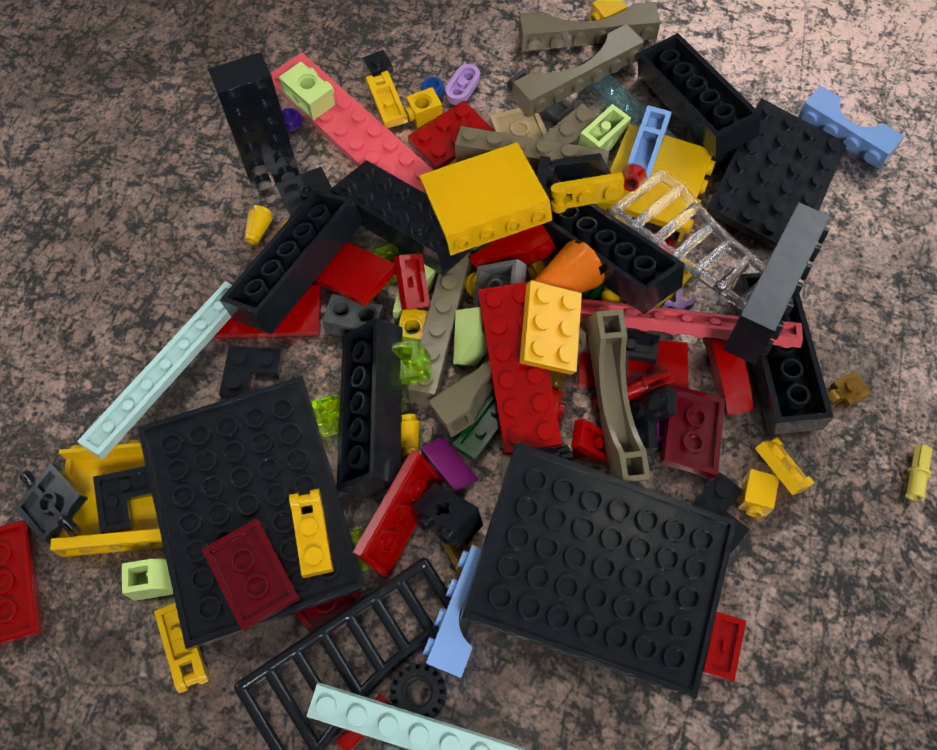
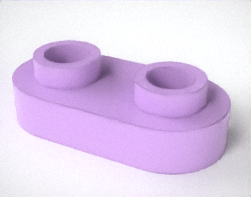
M464 64L457 69L445 88L446 99L449 103L457 105L469 99L480 82L478 67L473 64Z

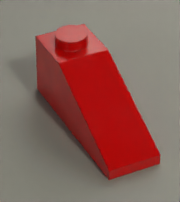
M541 224L497 239L468 258L476 269L477 266L515 259L527 265L548 258L556 250V247Z

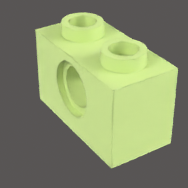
M299 62L279 76L283 94L313 121L335 105L334 89L328 81L324 82L318 77L313 68H308L304 63Z
M612 104L581 132L578 145L610 151L624 138L631 117Z

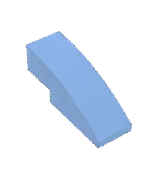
M647 105L627 164L641 165L646 171L647 180L650 179L672 113L671 111Z

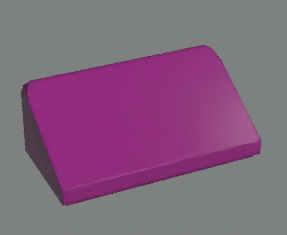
M444 437L421 448L422 456L441 477L452 493L459 495L478 480Z

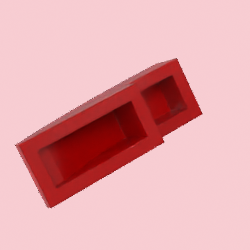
M704 337L703 343L711 362L709 370L719 397L725 399L724 411L726 416L752 411L754 409L752 393L744 359L723 350L727 341L720 338Z

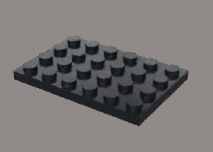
M761 98L755 107L761 113L759 136L735 149L705 212L774 249L798 203L819 211L847 145L843 143L844 141Z

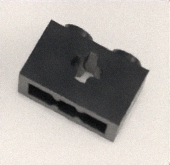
M434 483L412 505L416 516L415 522L422 530L426 532L430 530L444 544H452L460 550L483 527L478 507L437 483Z

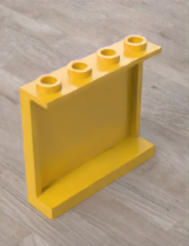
M629 124L610 169L611 174L622 172L627 166L639 130L638 126ZM665 135L650 179H646L645 183L635 191L630 192L624 188L623 199L597 203V206L606 212L609 209L680 232L677 241L681 242L684 233L689 234L694 223V219H691L690 216L691 213L697 214L702 200L697 199L698 194L704 195L708 180L704 178L705 175L711 176L715 161L711 160L713 155L705 147Z
M518 142L419 175L423 192L426 193L447 241L450 255L553 221L550 200Z
M129 440L127 444H117L103 460L81 447V445H73L70 449L59 450V454L66 459L65 473L88 499L73 517L74 522L81 528V531L77 532V536L70 537L63 529L59 534V538L51 539L50 550L61 557L163 548L152 496L129 501L133 529L107 534L100 533L93 477L146 466L140 440Z

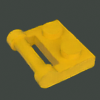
M778 437L772 441H763L755 448L756 451L792 495L802 493L815 483L810 476L806 477L783 449V443Z

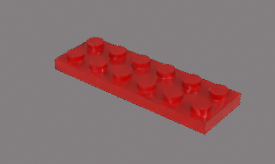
M529 282L478 290L505 455L512 454L516 442L536 449L562 446L549 370L520 364L526 284Z

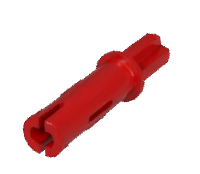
M666 369L647 377L642 375L640 379L628 383V399L630 401L667 385L674 384L671 371ZM596 395L593 396L592 399L596 407V410L599 413L598 399Z

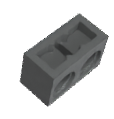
M332 294L322 323L326 333L343 337V335L367 323L363 322L364 319L372 318L373 320L378 317L385 320L383 305L373 300L363 307L343 296ZM347 312L344 316H337L339 313Z

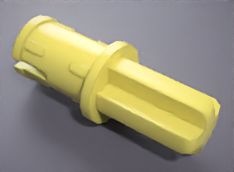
M922 444L914 447L911 467L907 469L909 480L905 497L913 501L925 500L927 481L932 476V472L929 470L932 448L928 447V445Z

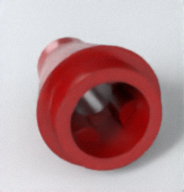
M629 164L622 170L624 188L627 191H635L645 183L647 175L641 165Z

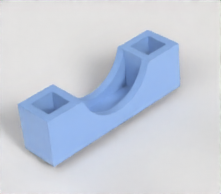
M820 86L804 103L798 118L844 141L843 143L847 145L845 149L880 170L896 151L905 136L884 123L874 127H863L852 123L841 111V97Z
M474 545L471 546L469 552L466 550L462 552L457 567L462 569L458 580L452 578L446 596L451 599L447 609L440 608L434 625L439 627L435 639L429 637L422 654L427 656L426 664L460 678L463 675L473 648L461 633L459 614L466 600L481 552V548Z

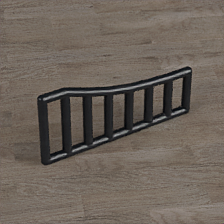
M421 558L235 683V693L270 750L286 749L249 690L265 678L267 679L309 748L308 750H326L341 730V727L330 724L318 739L277 670L293 660L314 693L317 683H322L304 652L320 642L351 693L368 697L390 673L426 645L429 637H436L439 627L434 625L408 584V581L423 573L445 609H447L451 599L446 596L448 589L427 558ZM397 589L424 630L411 641L407 640L382 600ZM371 606L399 649L385 662L357 619L358 615ZM345 624L375 670L362 685L330 635Z

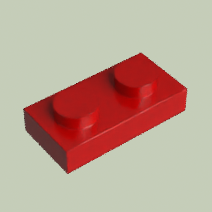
M423 254L395 256L394 262L401 309L411 310L430 307Z
M720 612L716 613L703 674L731 683L735 681L746 620Z

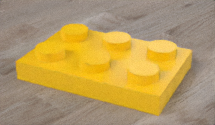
M530 281L526 284L520 364L569 375L577 372L582 293L535 281Z

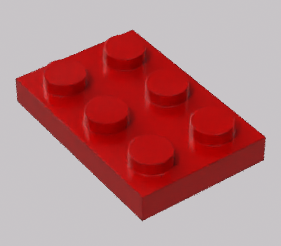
M464 100L408 135V142L436 170L448 166L456 158L455 142L461 126L493 132L494 129Z

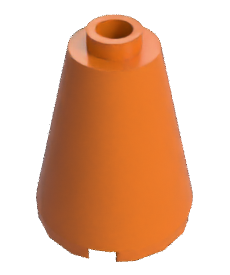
M573 239L559 251L534 281L584 293L601 285L605 275L604 273L600 275L599 267L602 266V263L594 250L584 242L580 244L575 243L576 240Z

